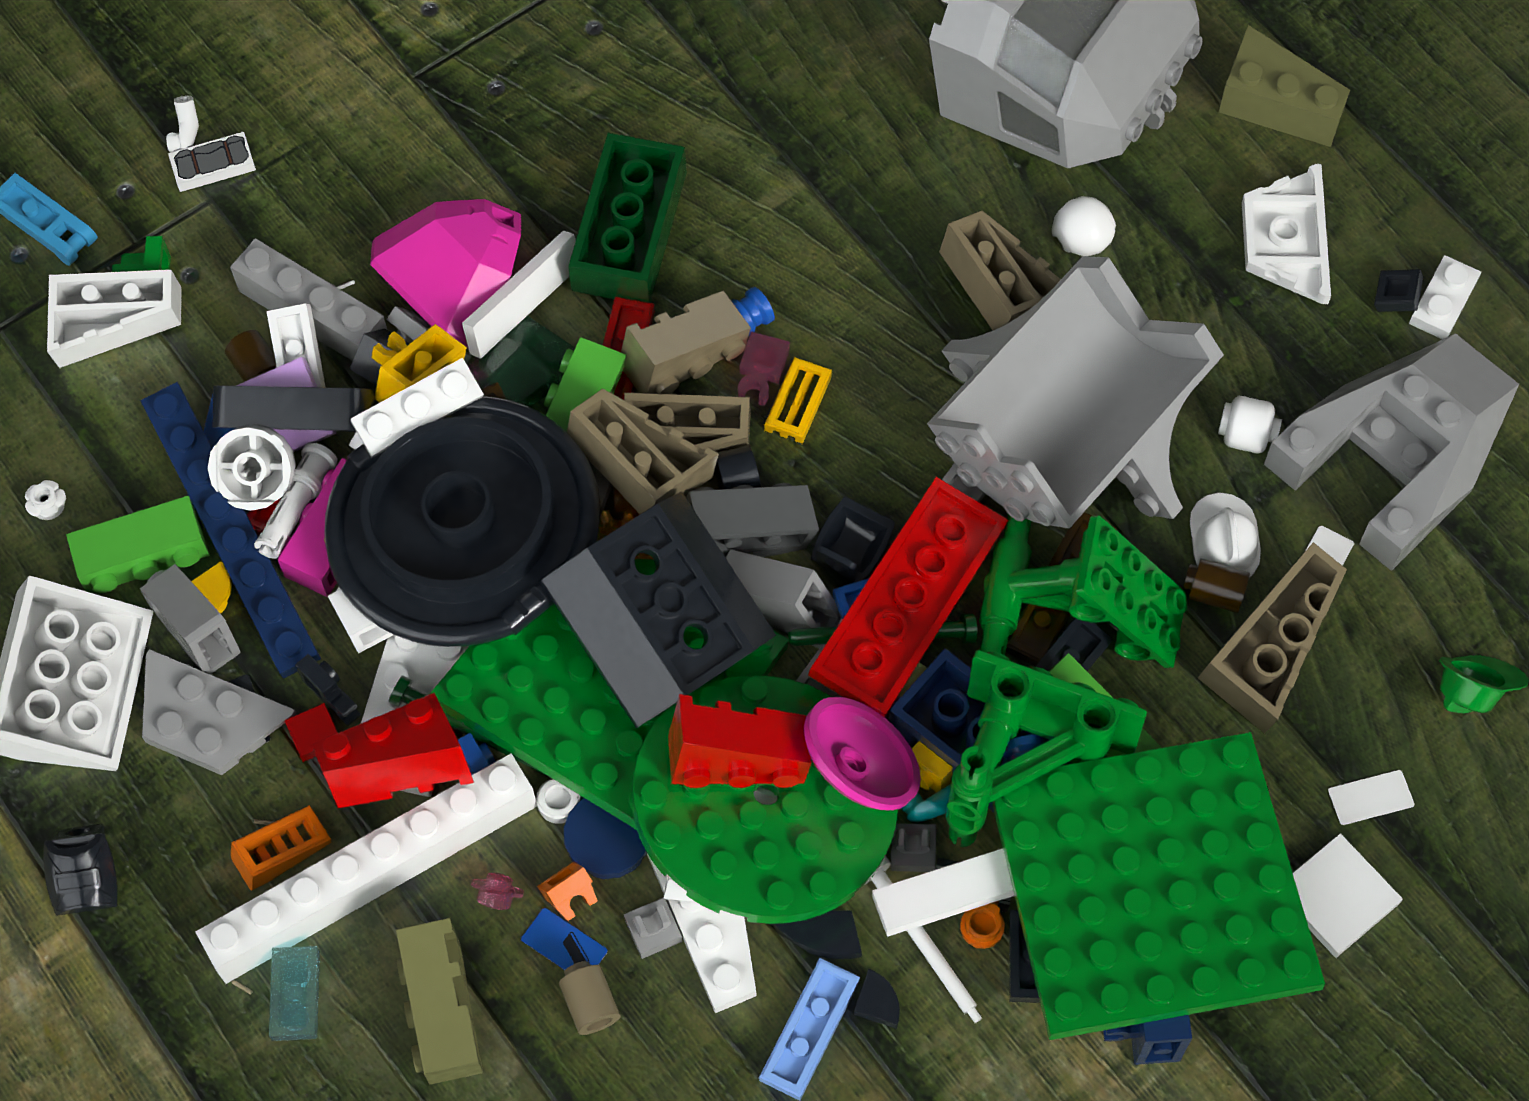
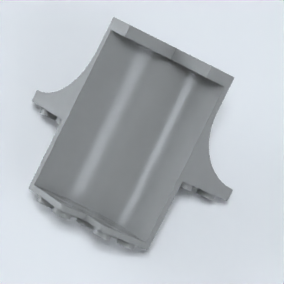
M1082 256L1044 298L1021 316L986 334L969 339L951 340L943 348L942 353L950 363L949 368L951 372L965 383L934 415L927 425L936 436L935 442L937 446L949 455L959 467L957 469L959 477L968 485L979 487L989 497L1002 505L1012 518L1021 522L1024 519H1028L1044 526L1051 525L1069 529L1115 477L1127 486L1135 498V506L1143 514L1149 517L1156 516L1174 519L1183 507L1175 493L1169 465V448L1173 426L1186 398L1223 357V353L1205 324L1149 320L1109 257Z

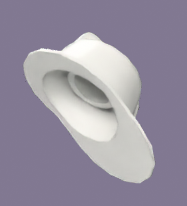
M1216 493L1207 495L1199 500L1192 509L1190 517L1193 552L1197 566L1202 558L1249 572V577H1251L1260 563L1261 554L1257 521L1253 510L1244 500L1232 494Z

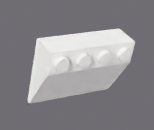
M29 575L16 593L0 658V755L22 761L116 771L121 758L153 610Z

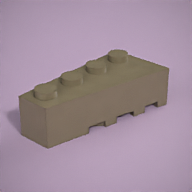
M1313 542L1199 675L1198 679L1265 734L1279 719L1287 696L1296 682L1299 670L1314 643L1321 622L1330 608L1347 569Z

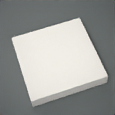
M1341 833L1293 873L1309 930L1335 958L1369 931L1403 900Z

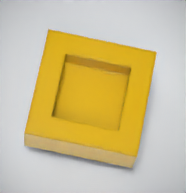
M918 741L912 748V751L920 769V787L926 790L931 788L937 793L951 783L953 767L922 742Z

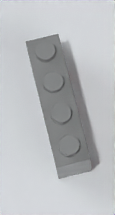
M256 238L230 267L239 292L268 310L305 303L310 304L317 340L351 361L355 357L364 333L380 329L387 330L383 315Z

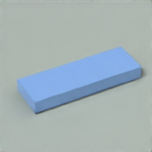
M819 958L759 1076L760 1082L799 1101L801 1100L860 982L859 976Z

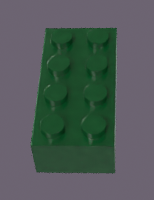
M607 134L568 265L572 291L611 299L619 297L647 303L651 302L687 174L685 147L619 134Z

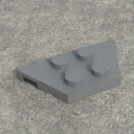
M149 649L146 654L142 738L151 746L217 774L223 775L239 763L243 755L253 753L265 744V738L285 724V720L297 715L292 708Z

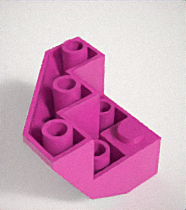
M486 199L435 202L375 237L372 243L370 265L431 327L435 324L468 348L462 322L510 279L521 237V214Z

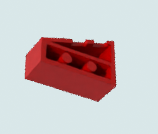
M435 692L311 745L338 808L393 798L394 791L418 787L420 793L433 791V784L459 779L460 785L474 783L462 748Z
M679 694L668 735L671 784H684L689 788H702L709 784H729L735 788H745L753 784H774L777 787L788 788L797 784H804L811 766V757L804 734V724L807 715L756 707L753 710V714L732 711L730 702L718 700L715 703V708L695 705L693 704L692 696Z

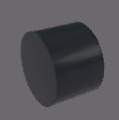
M749 444L717 452L719 456L715 472L720 490L733 489L740 485H751L753 488H761L756 462Z

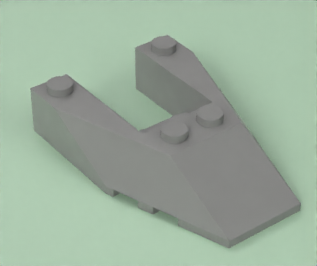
M1454 334L1340 387L1301 414L1271 443L1264 465L1296 491L1350 439L1406 486L1368 523L1359 545L1392 571L1472 491L1519 383L1461 337Z

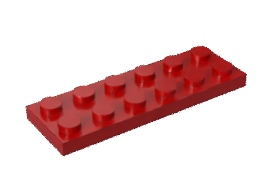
M936 477L810 668L808 676L842 697L865 704L885 717L1004 530L1008 519Z

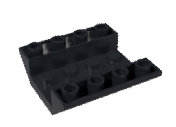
M682 491L656 504L589 546L540 581L636 728L678 701L679 694H690L776 636ZM645 553L653 558L656 565L654 574L644 575L637 571L634 562L637 554ZM686 627H695L701 631L704 637L701 649H692L685 644L683 633Z

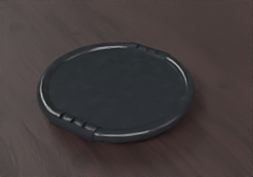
M483 396L441 420L413 429L396 440L385 451L372 458L364 444L350 453L331 490L324 525L325 549L333 576L343 594L363 616L381 629L412 642L431 646L461 647L488 643L512 634L516 636L554 604L540 581L583 550L596 543L600 525V498L595 475L588 459L579 445L561 426L543 413L526 405L507 399Z

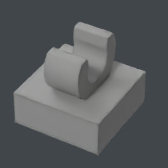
M664 898L624 914V920L641 959L683 942L681 933Z

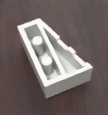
M172 270L49 275L47 352L59 368L181 325V285Z

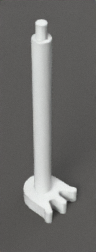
M886 856L875 875L866 884L873 881L877 889L893 884L884 872L891 865ZM923 926L907 930L964 1014L968 1013L974 1023L980 1021L982 1017L975 1009L977 1004Z

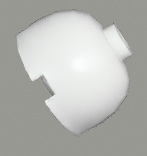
M248 425L233 429L213 447L210 452L208 472L212 486L216 492L220 491L222 496L229 500L227 501L229 504L236 508L251 511L267 508L284 496L293 482L296 463L293 450L282 435L268 427Z

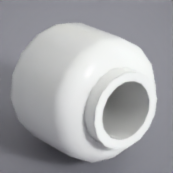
M1239 395L1235 397L1232 403H1225L1218 434L1224 435V442L1230 448L1259 454L1266 449L1268 442H1273L1278 437L1282 419L1274 418L1275 408L1271 402Z

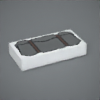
M244 132L168 153L180 192L256 170Z

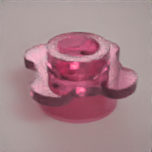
M488 873L486 879L474 878L471 881V886L479 889L476 900L480 904L494 909L511 908L513 897L522 898L524 894L522 889L512 886V878L500 873Z

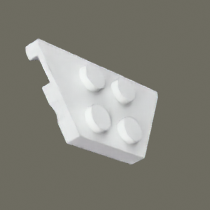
M1314 164L1309 167L1307 173L1292 179L1286 176L1274 181L1269 187H1260L1244 194L1242 216L1245 268L1247 272L1318 303L1328 304L1331 298L1322 165Z

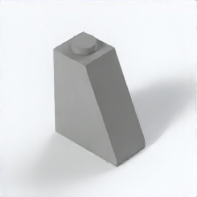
M730 549L726 557L727 561L771 627L789 635V632L793 629L835 627L841 620L835 600L814 569ZM812 645V646H815V647H817V648H820L822 645Z
M176 564L167 570L156 572L140 588L150 608L200 671L212 674L241 653L224 617Z

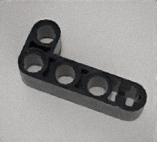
M213 386L212 427L238 428L258 425L280 430L356 432L350 419L377 405L379 402L375 400L376 390Z

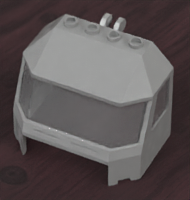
M941 0L948 3L942 24L934 23L929 37L941 116L1065 168L1122 155L1131 141L1136 142L1143 131L1144 124L1150 129L1158 130L1164 123V112L1170 113L1177 103V95L1170 86H1175L1179 82L1183 67L1190 58L1194 59L1198 55L1202 46V37L1199 36V16L1195 0Z

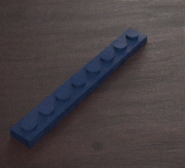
M176 382L140 400L282 678L284 679L296 673L298 670L295 664L307 654L315 661L320 660L321 657L270 558L258 552L259 549L255 548L254 543L258 539V535L245 510L227 502L229 500L223 497L220 491L216 492L212 486L208 472L210 452L213 448L179 383Z

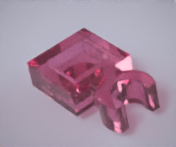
M751 332L739 366L740 374L746 376L738 384V397H745L748 390L757 389L760 391L759 405L764 406L769 399V385L767 381L779 384L790 352L789 341Z

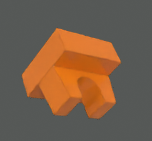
M572 862L537 886L545 900L567 921L575 917L573 910L570 908V901L574 896L581 895L585 903L590 906L598 901L591 885L593 881L584 867L575 862Z

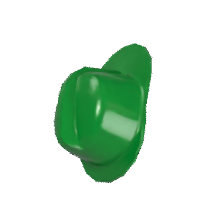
M1469 655L1455 658L1441 657L1439 660L1444 667L1440 691L1445 696L1444 708L1449 712L1470 713L1474 711L1488 713L1506 691L1520 690L1527 687L1529 679L1523 671L1496 658Z

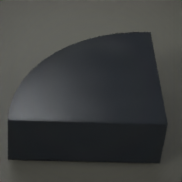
M868 969L854 1015L897 1029L900 1015L897 995L891 984L883 976Z

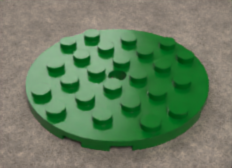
M763 675L725 678L701 686L688 694L692 696L693 704L715 708V703L719 700L730 702L732 711L753 714V710L756 707L808 715L809 711L819 701L832 697L821 690L798 681ZM677 702L661 714L646 735L636 760L631 790L632 811L637 832L650 859L664 876L668 875L675 883L687 891V897L718 914L722 910L734 915L747 917L748 922L766 924L791 923L817 917L836 909L854 897L855 893L875 875L891 844L896 828L898 809H872L851 801L826 781L814 765L812 759L804 784H797L788 788L777 787L774 784H753L745 788H735L729 784H709L702 788H689L684 784H671L668 735ZM762 786V789L770 790L774 795H777V801L770 805L762 804L755 799L753 792Z

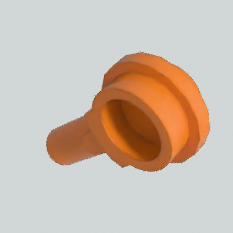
M999 901L965 911L961 918L960 931L968 944L975 948L986 949L1000 942L1004 934L1005 922L1000 914Z

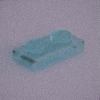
M317 946L272 948L269 1037L272 1041L317 1039L320 950Z

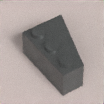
M779 483L772 487L762 488L740 485L733 489L724 490L701 487L689 491L686 497L725 558L730 549L744 553L753 552V555L764 558L803 550L808 547L819 530L808 485L792 486L790 483Z

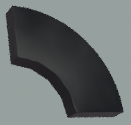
M831 910L820 916L803 921L770 924L779 935L807 950L810 954L831 959L862 957L852 910Z

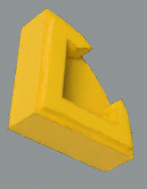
M220 561L191 582L221 614L228 604L232 579L223 562Z

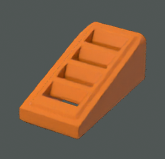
M309 805L231 842V859L252 891L270 882L329 845L331 838ZM302 824L311 839L304 841L296 828ZM285 834H287L294 845L291 849L287 848L281 838ZM269 844L272 845L277 853L274 857H271L265 848ZM254 853L260 861L258 865L251 858V855Z

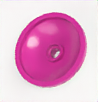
M844 697L823 699L809 711L804 724L808 752L821 775L839 793L857 804L878 810L900 809L916 796L921 781L917 759L902 734L885 717L865 704Z

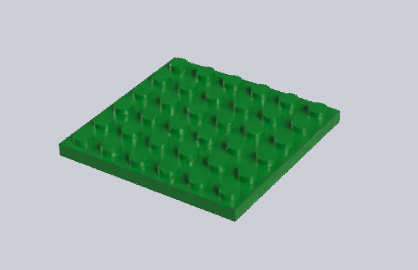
M599 529L597 541L608 534ZM641 553L637 554L634 559L637 571L644 575L654 574L655 562ZM555 604L516 636L512 634L488 643L469 646L430 693L435 692L444 713L636 829L631 801L635 764L646 735L664 711L636 728ZM695 627L685 628L683 633L685 644L692 649H701L704 643L701 631ZM775 632L776 636L702 686L731 677L767 676L787 650L789 639Z
M1251 732L1059 766L992 801L1049 1040L1323 990L1325 986L1324 977Z

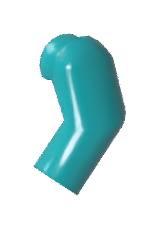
M951 784L926 800H923L922 796L917 793L906 806L901 808L908 815L907 819L913 823H921L945 814L947 812Z

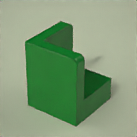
M146 236L145 253L122 254L121 264L112 265V272L170 270L171 256L163 236Z

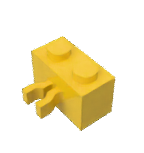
M436 324L408 346L403 337L395 331L392 332L387 342V346L392 350L385 349L379 343L373 347L371 358L382 365L379 370L375 400L380 403L461 358L464 359L467 347Z

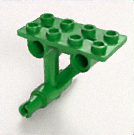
M1007 513L1008 522L1005 526L1003 538L995 544L990 571L984 580L985 595L979 620L984 632L980 651L986 653L997 652L1005 655L1009 635H1012L1017 629L1022 603L1067 611L1074 618L1085 622L1110 621L1118 628L1114 650L1118 655L1136 661L1155 659L1164 668L1174 667L1176 653L1180 648V630L1183 613L1187 608L1186 592L1100 515L1090 517L1088 529L1083 533L1079 558L1066 559L1060 565L1029 569L1032 550L1028 544L1032 521L1024 519L1022 522L1017 521Z
M976 650L972 661L967 695L984 702L985 706L978 721L980 730L974 745L963 752L961 764L953 771L946 812L947 823L950 826L948 833L950 840L956 845L958 837L961 838L960 847H967L973 844L977 838V832L985 824L989 803L1068 761L1075 764L1107 758L1110 748L1125 754L1135 753L1147 711L1139 708L1136 703L1129 699L1111 698L1097 693L1087 684L1080 682L1070 683L1053 677L1045 669L1039 667L1028 668L1011 662L1003 654L997 652L986 653ZM1021 730L1049 739L1048 742L999 767L1009 740L1019 735Z

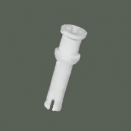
M307 443L301 451L302 459L295 469L292 484L278 502L264 530L254 543L255 548L259 549L258 552L268 558L279 557L288 537L299 521L302 511L309 501L315 499L321 492V483L327 472L336 467L337 457L330 449L321 444Z

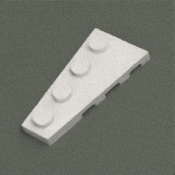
M647 853L649 861L652 865V868L664 893L667 876H664L659 871V869L656 867V865L653 863V861L650 859ZM666 899L714 1012H720L757 996L744 917L722 910L718 914L697 902Z

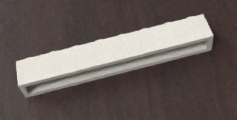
M512 753L473 774L474 783L460 785L459 782L195 931L214 968L225 984L537 807L533 788Z

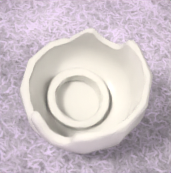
M1081 196L1068 201L1057 212L1052 226V235L1058 238L1065 252H1072L1081 256H1091L1101 253L1112 242L1116 224L1112 213L1106 205L1093 197Z

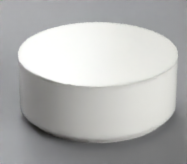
M554 779L544 782L536 795V802L541 816L555 824L566 823L569 812L581 800L579 794Z

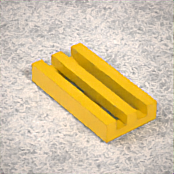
M794 357L766 419L764 430L769 433H773V430L780 432V436L788 438V436L795 437L796 442L803 444L831 380L832 370ZM799 371H806L785 421H779L778 419ZM815 375H818L820 378L799 426H794Z

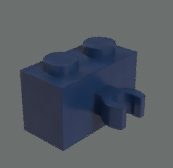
M1189 1015L1103 1030L1104 1041L1107 1042L1131 1038L1135 1065L1180 1062L1192 1040Z

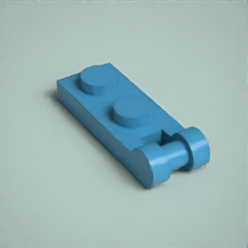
M14 173L0 186V214L52 251L66 265L70 266L79 257L77 253L84 246L89 247L98 239L96 233L86 223L18 174ZM68 230L73 235L65 242L60 237Z

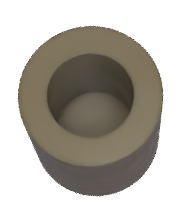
M582 961L571 965L564 971L565 977L559 981V986L580 1035L598 1032L620 1019L621 1015L600 965H590L589 961Z

